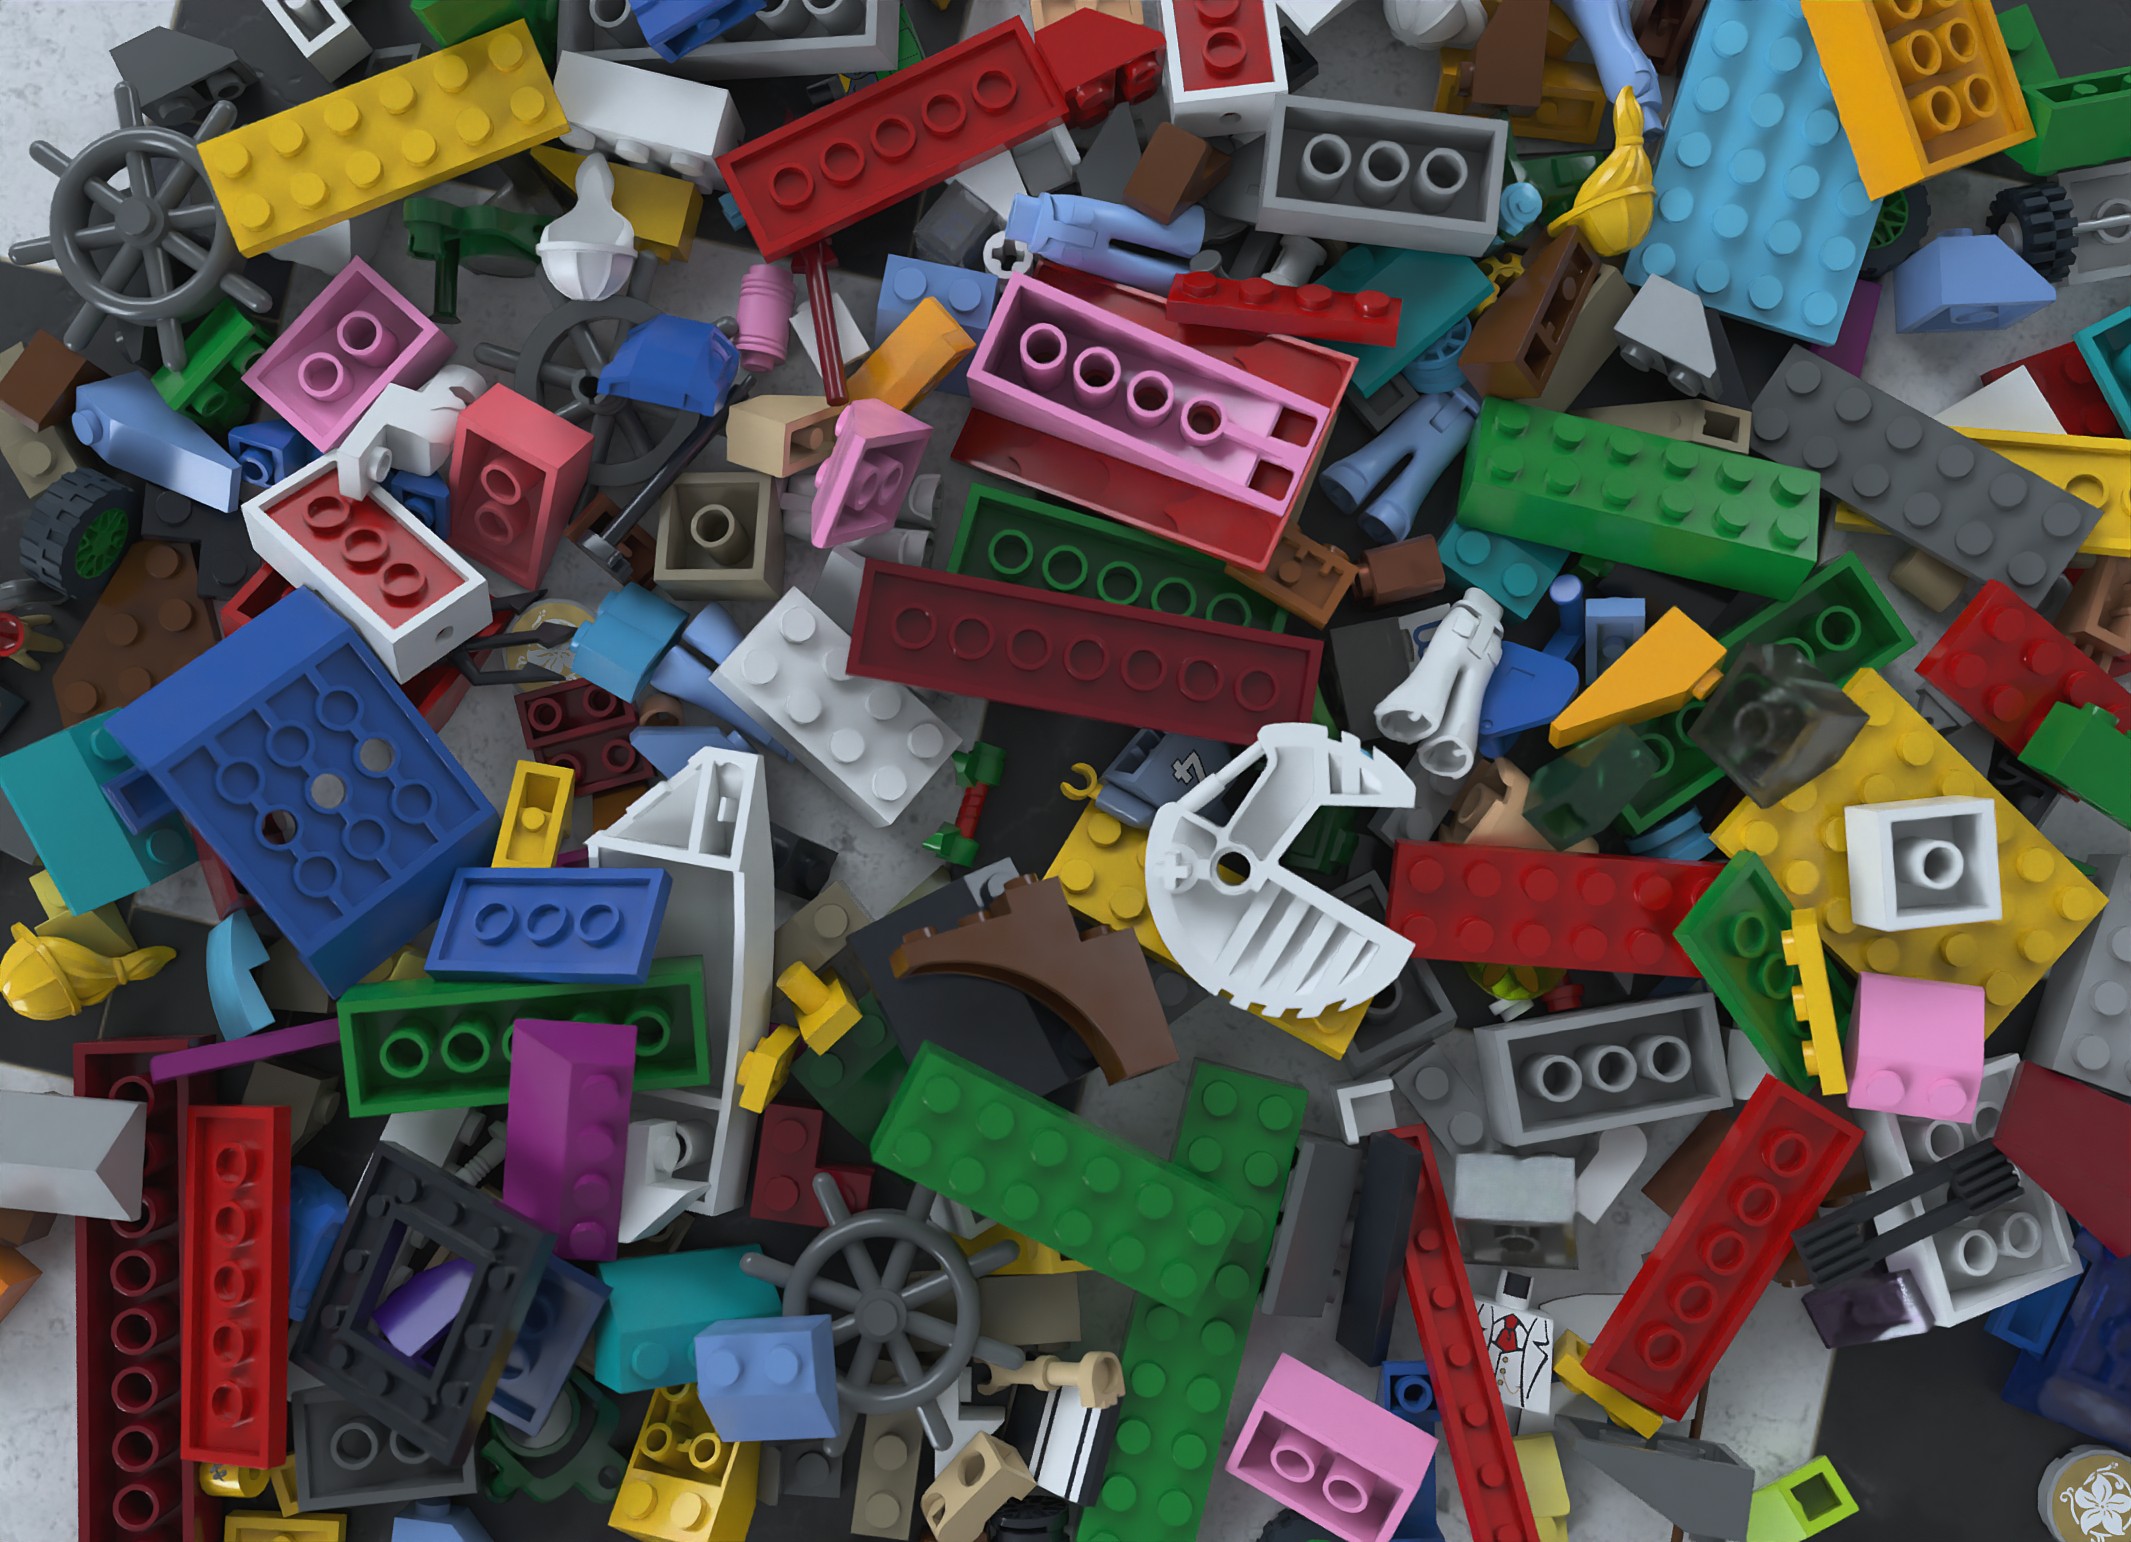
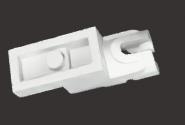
M447 365L442 367L432 379L417 391L390 382L337 450L340 494L362 501L376 481L382 482L386 478L390 467L427 477L433 474L444 464L453 451L458 414L488 389L485 379L471 368L462 365Z

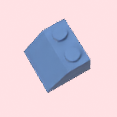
M1955 228L1936 234L1935 240L1925 247L1918 248L1910 258L1893 269L1896 334L2006 330L2057 301L2056 289L1998 236H1973V231L1969 228Z
M888 254L877 306L873 353L925 298L933 296L977 344L933 391L970 398L966 375L999 303L1000 286L998 275Z
M831 1314L718 1320L694 1337L699 1399L723 1442L830 1438L840 1435Z

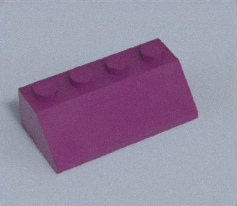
M515 1018L503 1203L559 1234L551 1252L561 1259L616 1261L637 1026Z

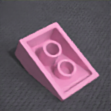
M356 255L240 379L323 454H326L342 445L390 382L417 391L453 354L458 346L365 261Z
M877 398L852 401V404L843 410L836 423L835 435L838 436L832 455L822 463L815 477L814 484L818 490L811 505L812 544L820 549H825L892 530L933 427Z

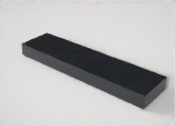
M1388 1131L1371 1133L1335 1339L1336 1342L1370 1368L1381 1366L1382 1361L1387 1360L1424 1153Z

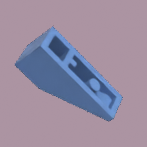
M140 371L76 387V412L72 416L74 431L83 444L89 445L108 464L226 513L238 510L242 466L193 420L175 412L167 405L153 383Z

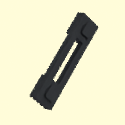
M1988 1137L1790 1232L1813 1287L1825 1291L1874 1267L1875 1262L1970 1216L1977 1217L2025 1194L2024 1188L2017 1185L2020 1182L2018 1175L2012 1173L2015 1170L2013 1163L2007 1162L2006 1159L2008 1157L1992 1143L1993 1138ZM1948 1181L1950 1182L1956 1196L1955 1199L1864 1242L1862 1236L1857 1234L1856 1231L1859 1230L1857 1225Z

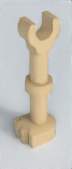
M1109 1351L1088 1352L1080 1363L1062 1362L1057 1356L1043 1355L1036 1358L1035 1361H1025L1023 1367L1015 1371L973 1357L975 1363L987 1364L992 1373V1379L977 1385L978 1392L983 1395L994 1394L1006 1389L1011 1384H1033L1040 1391H1056L1061 1386L1079 1387L1082 1407L1102 1409L1117 1404V1397L1125 1395L1120 1361L1114 1353Z

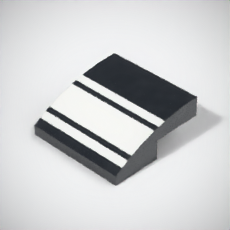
M1027 1351L1025 1361H1035L1039 1356L1048 1354ZM1018 1384L1003 1442L1017 1449L1038 1486L1085 1507H1096L1124 1395L1117 1397V1404L1110 1405L1106 1409L1088 1408L1081 1405L1079 1387L1061 1386L1056 1391H1040L1033 1384Z

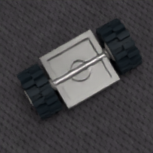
M2131 161L2047 176V182L2012 187L1999 191L1995 195L1996 200L1991 201L1989 209L1993 215L1986 216L1985 226L1990 228V234L1988 235L1998 236L2050 284L2057 283L2058 288L2131 276Z

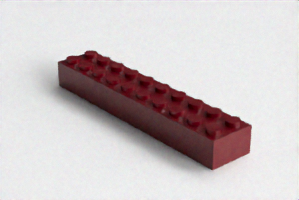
M216 1034L109 1037L73 1043L74 1096L147 1102L140 1219L126 1221L75 1215L78 1542H223L222 1496L208 1495L202 1489L199 1481L200 1461L180 1459L187 1105L217 1104V1071L153 1084L149 1065L155 1056L216 1044Z

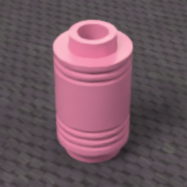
M752 265L749 268V274L742 277L736 314L738 332L733 337L732 344L740 352L741 368L757 373H772L773 366L784 365L786 362L785 356L787 355L791 330L789 318L793 317L797 286L793 283V274L785 269L770 265Z

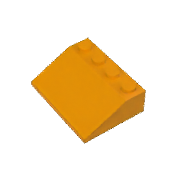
M1800 0L1802 13L1810 28L1820 57L1821 67L1830 85L1839 111L1841 124L1845 128L1858 165L1860 178L1865 185L1870 202L2037 137L1990 0Z

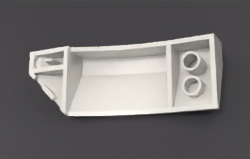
M705 746L687 760L689 764L667 782H659L626 809L628 812L607 830H599L583 844L588 845L589 868H665L673 878V883L653 959L703 954L713 1061L710 1085L634 1091L631 1094L629 1123L653 1118L677 1120L676 1137L679 1141L680 1153L678 1162L672 1172V1178L710 1183L711 1187L685 1210L716 1216L743 1207L758 1113L738 1106L744 1086L736 1084V1080L746 1053L749 1050L755 1051L762 1036L767 1038L769 1036L775 932L774 866L764 756Z

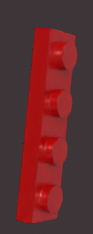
M1194 271L1187 274H1175L1166 302V321L1395 347L1403 299L1392 298L1385 293L1374 290L1362 291L1357 294L1331 291L1328 287L1319 284H1306L1301 287L1276 285L1264 278L1254 277L1241 281L1217 278L1215 275L1204 271Z

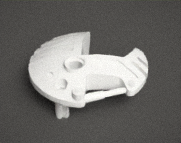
M1307 723L1265 725L1257 734L1258 741L1218 773L1209 775L1177 802H1169L1159 808L1150 830L1146 848L1145 879L1147 896L1154 922L1167 948L1181 967L1209 992L1217 996L1222 988L1234 994L1230 1004L1247 1010L1251 1002L1266 1005L1262 1011V1015L1280 1017L1286 1008H1301L1296 1018L1320 1016L1328 1004L1344 1000L1339 1008V1011L1364 1002L1382 991L1398 977L1416 944L1281 867L1278 864V859L1320 805L1414 808L1416 786L1396 763L1374 746L1373 759L1360 752V739L1352 734L1342 731V743L1328 739L1326 726ZM1267 754L1268 762L1266 768L1226 826H1220L1196 813L1225 790L1227 783L1262 755ZM1238 852L1248 859L1251 866L1248 879L1236 884L1223 879L1219 873L1218 865L1220 858L1224 854Z

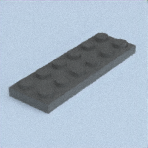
M1797 344L1792 346L1751 406L1753 411L1749 453L1762 460L1820 473L1821 494L1983 586L1989 579L2004 583L2034 610H2036L2104 514V511Z

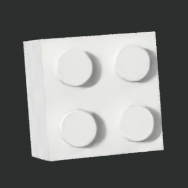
M1954 795L1844 807L1853 923L1884 931L2002 919L1994 799Z

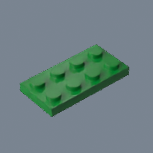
M1738 851L1672 934L1776 1078L1807 1096L1820 1079V1075H1807L1802 1041L1813 1040L1809 1020L1797 1021L1791 986L1803 985L1799 964L1787 966L1781 931L1792 929L1791 910H1795V908L1757 853ZM1823 950L1842 1049L1846 1041L1855 995Z

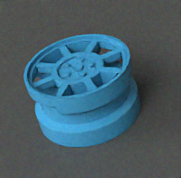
M1463 317L1400 370L1401 375L1415 391L1426 394L1443 393L1459 387L1468 380L1457 366L1472 333L1468 317Z
M1689 804L1675 809L1640 834L1631 835L1632 839L1629 837L1624 840L1631 854L1653 858L1698 861L1717 847L1708 838L1711 833H1704L1699 823L1703 816L1696 804Z

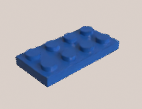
M456 868L423 970L434 980L646 985L673 878L665 868Z

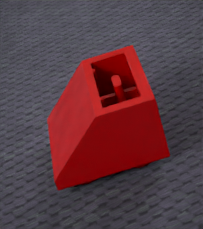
M1084 7L1034 32L1035 45L1070 110V121L1065 122L1068 131L1078 126L1081 130L1092 128L1104 121L1109 115L1108 111L1114 109L1117 104L1128 101L1130 106L1143 103L1158 91V86L1162 85L1167 41L1160 31Z

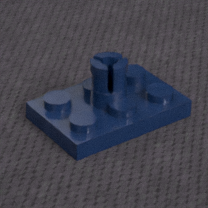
M551 1253L487 1411L536 1438L545 1426L614 1288Z

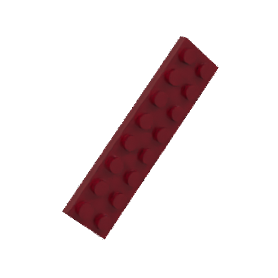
M866 557L845 675L1250 747L1258 741L1257 734L1265 725L1278 723L1311 724L1324 641Z

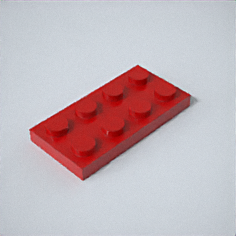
M1989 579L1914 670L2017 758L2057 701L2080 710L2086 702H2089L2119 719L2114 729L2123 735L2128 729L2131 730V694L2008 586L1993 579ZM2034 771L2063 797L2078 804L2080 799Z

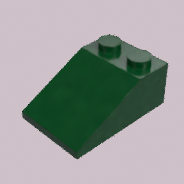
M870 990L857 1003L863 1017L821 1056L809 1047L787 1069L834 1119L871 1152L870 1142L904 1080L909 1066ZM891 1170L907 1186L913 1181Z

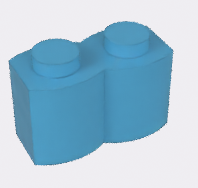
M634 582L628 583L620 593L611 590L599 607L596 621L592 624L586 620L576 631L569 646V650L576 653L570 670L631 704L648 685L664 657L681 641L690 613Z

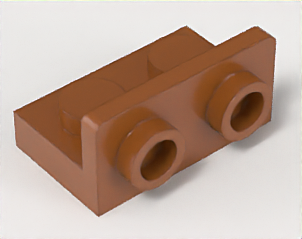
M1288 518L1263 575L1230 563L1226 564L1224 573L1322 631L1360 568L1350 563L1349 556L1338 547L1326 543L1320 545L1303 535L1301 528Z

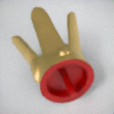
M0 612V657L7 656L30 670L39 671L41 669L40 664L25 653L27 650L58 653L64 648L60 640L39 634L31 629L35 626L50 623L52 617L42 614L16 617L10 613Z

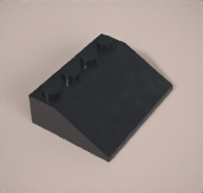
M1010 857L967 874L849 934L845 938L909 1068L923 1041L926 1039L1042 1098L1100 1068L1095 1057L1082 1039L1063 1019L1044 1004L1013 987L987 978L965 974L935 973L895 979L889 957L901 944H904L902 936L928 926H936L938 934L959 928L957 921L963 917L985 910L991 911L989 905L1005 891L1003 884L1020 876Z

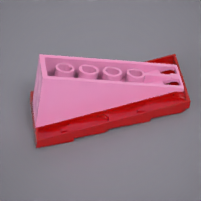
M1040 258L1031 277L1014 270L967 372L966 379L972 409L950 455V460L1020 488H1027L1081 510L1096 513L1176 545H1183L1245 570H1252L1263 575L1359 358L1283 334L1166 321L1167 298Z

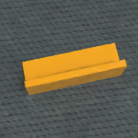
M1440 48L1438 56L1440 76L1432 112L1478 118L1490 117L1462 114L1464 97L1455 95L1458 64L1460 61H1467L1470 49ZM1545 58L1540 108L1529 119L1510 117L1513 135L1595 145L1607 101L1596 65Z
M927 297L847 380L850 405L854 400L877 398L910 415L977 344L935 297Z

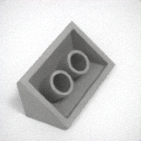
M0 1089V1207L126 1221L139 1220L141 1215L147 1102Z

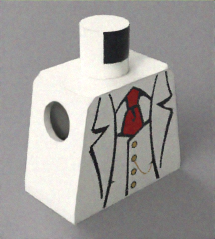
M1502 1267L1495 1298L1472 1292L1502 1403L1548 1415L1551 1392L1553 1319L1548 1312L1529 1307L1535 1276L1519 1270Z

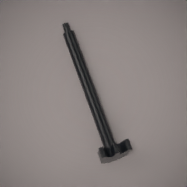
M749 374L740 385L734 384L729 390L724 407L713 417L705 416L599 535L590 529H586L576 540L577 545L596 563L621 583H624L634 570L630 567L631 564L623 558L624 555L615 547L725 426L729 417V406L748 400L750 398L748 392L758 381Z

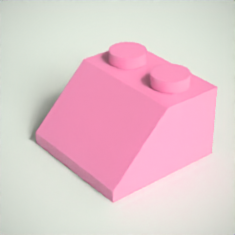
M1860 971L1843 1051L1848 1093H1845L1848 1107L1972 1124L1984 1073L1985 992L1983 987Z

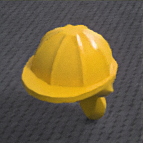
M1630 85L1621 89L1614 104L1613 123L1616 134L1614 151L1582 184L1575 199L1573 209L1555 219L1547 228L1548 235L1557 238L1567 226L1578 225L1596 254L1601 257L1618 256L1637 247L1643 241L1653 223V200L1658 196L1656 189L1652 186L1653 173L1650 161L1642 146L1644 144V138L1642 137L1645 124L1644 113L1634 96L1633 87Z
M18 922L11 927V932L16 942L5 953L0 964V992L14 1011L31 1019L48 1021L60 1019L68 1015L76 1016L82 1012L81 1007L102 1002L120 984L126 985L132 980H143L154 976L166 963L176 957L177 952L174 948L168 946H152L138 949L122 957L108 958L65 938L52 936L36 937L27 927Z

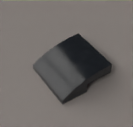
M1621 562L1615 564L1605 579L1600 578L1596 582V588L1608 598H1645V628L1647 630L1675 605L1706 631L1740 592V590Z

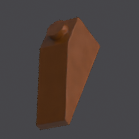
M1550 0L1500 1L1467 56V61H1460L1458 64L1455 95L1464 97L1462 114L1491 116L1499 109H1508L1510 117L1529 119L1540 108Z
M1578 225L1567 226L1478 319L1457 366L1483 400L1486 395L1500 399L1541 397L1602 265V261Z

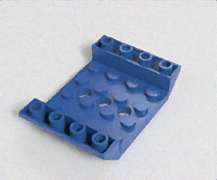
M305 585L290 593L102 723L104 728L141 771H148L299 951L296 956L333 1000L339 998L351 984L359 982L441 917L456 868H491L502 825L497 810L352 626ZM369 739H379L385 742L391 751V761L388 767L381 772L368 770L360 760L361 747ZM322 774H330L337 777L343 785V798L333 808L319 806L311 795V787L314 780ZM274 810L288 813L295 823L293 837L282 845L270 843L264 838L261 831L264 817Z

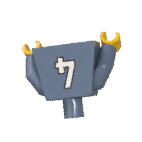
M1141 728L1102 774L1108 781L1105 786L1097 782V774L1090 765L1078 763L1074 764L1071 769L1086 778L1087 788L1085 790H1077L1066 782H1062L1060 788L1069 799L1082 800L1089 796L1096 800V808L1130 827L1150 831L1156 813L1161 806L1169 802H1177L1209 775L1218 773L1233 761L1230 757L1232 753L1231 745ZM1237 776L1225 785V790L1196 813L1220 826H1226L1231 820L1232 814L1221 798L1235 783Z

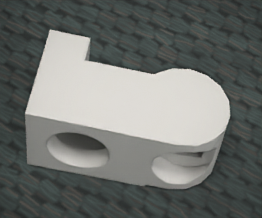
M1637 1125L1587 1133L1586 1147L1565 1172L1551 1165L1540 1181L1547 1190L1577 1214L1596 1224L1647 1154L1645 1134Z

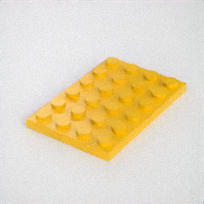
M1860 668L1708 837L1730 859L1738 851L1756 852L1795 910L1815 907L1822 947L1857 980L1860 971L1983 987L1985 992L1984 1042L2110 901L1873 668ZM1954 795L1994 799L2002 919L1884 931L1852 922L1845 806Z

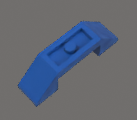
M285 418L233 427L228 433L230 456L242 466L241 481L268 489L325 455ZM390 467L386 478L382 482L376 481V483L386 492L391 493L394 499L443 541H447L451 535L450 491L438 471L436 470L427 477Z
M1382 1361L1375 1404L1435 1437V1421H1441L1426 1361ZM1435 1452L1416 1495L1389 1542H1445V1537L1437 1525Z

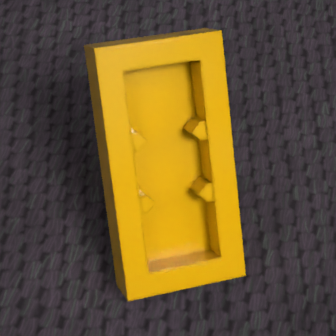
M797 961L789 966L777 981V987L792 1000L790 1004L804 1041L819 1056L826 1052L863 1017L847 981L832 966L817 977L802 961Z

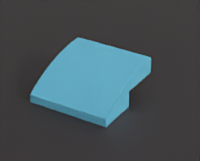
M244 908L232 913L208 934L206 950L208 987L213 1009L226 1041L248 1037L275 1022L251 975L252 971L269 961L270 958Z

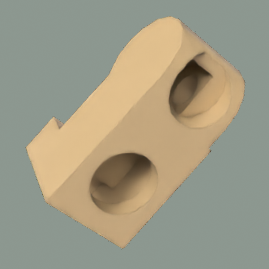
M980 1430L935 1478L936 1481L922 1496L920 1507L937 1542H973L983 1531L985 1522L1011 1496L1022 1500L1037 1483L1015 1447Z

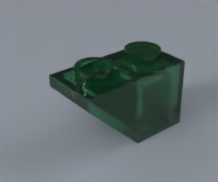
M1623 721L1532 772L1522 816L1560 853L1606 829L1660 768L1661 760Z

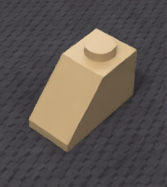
M763 394L729 406V417L726 423V435L728 437L727 461L779 478L787 477L825 461L832 455L833 448L838 439V436L835 435L836 423L843 410L850 405V399L843 406L832 407L827 404L826 396Z

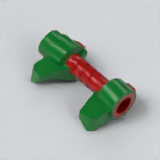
M975 741L972 751L968 753L958 750L953 751L951 757L956 770V785L966 788L965 795L962 798L955 824L944 821L935 834L922 842L924 849L936 852L935 857L973 868L980 846L979 843L974 841L979 816L981 815L988 790L991 789V786H999L1006 764L1004 761L1006 750Z

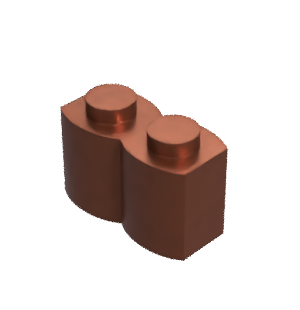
M1431 534L1362 551L1360 558L1352 562L1360 570L1347 591L1352 604H1361V608L1365 613L1432 597L1434 591L1443 589L1445 584V574L1435 538Z

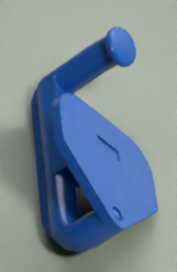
M1571 574L1561 575L1550 585V597L1554 603L1558 604L1561 625L1542 652L1513 642L1501 641L1503 653L1485 690L1479 719L1477 746L1485 757L1497 759L1506 755L1524 730L1553 722L1568 707L1577 694L1580 684L1579 675L1571 661L1586 640V620L1582 597L1584 589L1583 583L1578 577Z

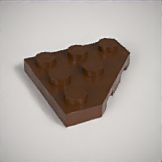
M148 539L131 545L52 677L64 729L120 706L122 709L222 641L213 600L198 599L196 594L200 561L198 544Z

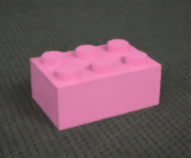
M1282 1352L1255 1402L1224 1470L1348 1542H1389L1421 1485L1439 1439Z

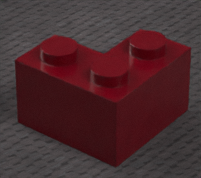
M775 1096L765 1108L750 1217L827 1228L830 1224L813 1190L812 1182L814 1177L821 1172L831 1174L852 1215L871 1210L877 1166L824 1159L823 1152L829 1113L818 1101Z

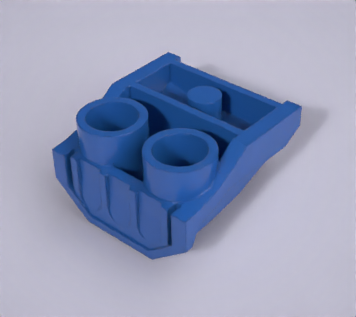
M660 313L628 331L627 338L620 346L613 361L603 368L598 380L597 393L636 399L713 417L724 407L730 387L737 376L740 352L717 325Z
M300 1164L292 1167L290 1173L288 1318L303 1322L308 1306L349 1213L346 1195L341 1190L332 1186L322 1176L320 1170Z

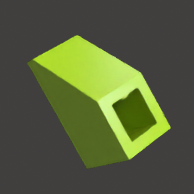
M1819 1455L1753 1491L1746 1542H1800L1860 1509L1827 1456Z

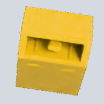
M698 1382L655 1388L608 1525L643 1542H744L756 1507L761 1441L723 1442L699 1399Z

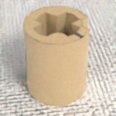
M1911 546L1903 553L1888 575V579L1933 612L1937 611L1939 613L1953 603L1968 582L1967 576L1914 546Z

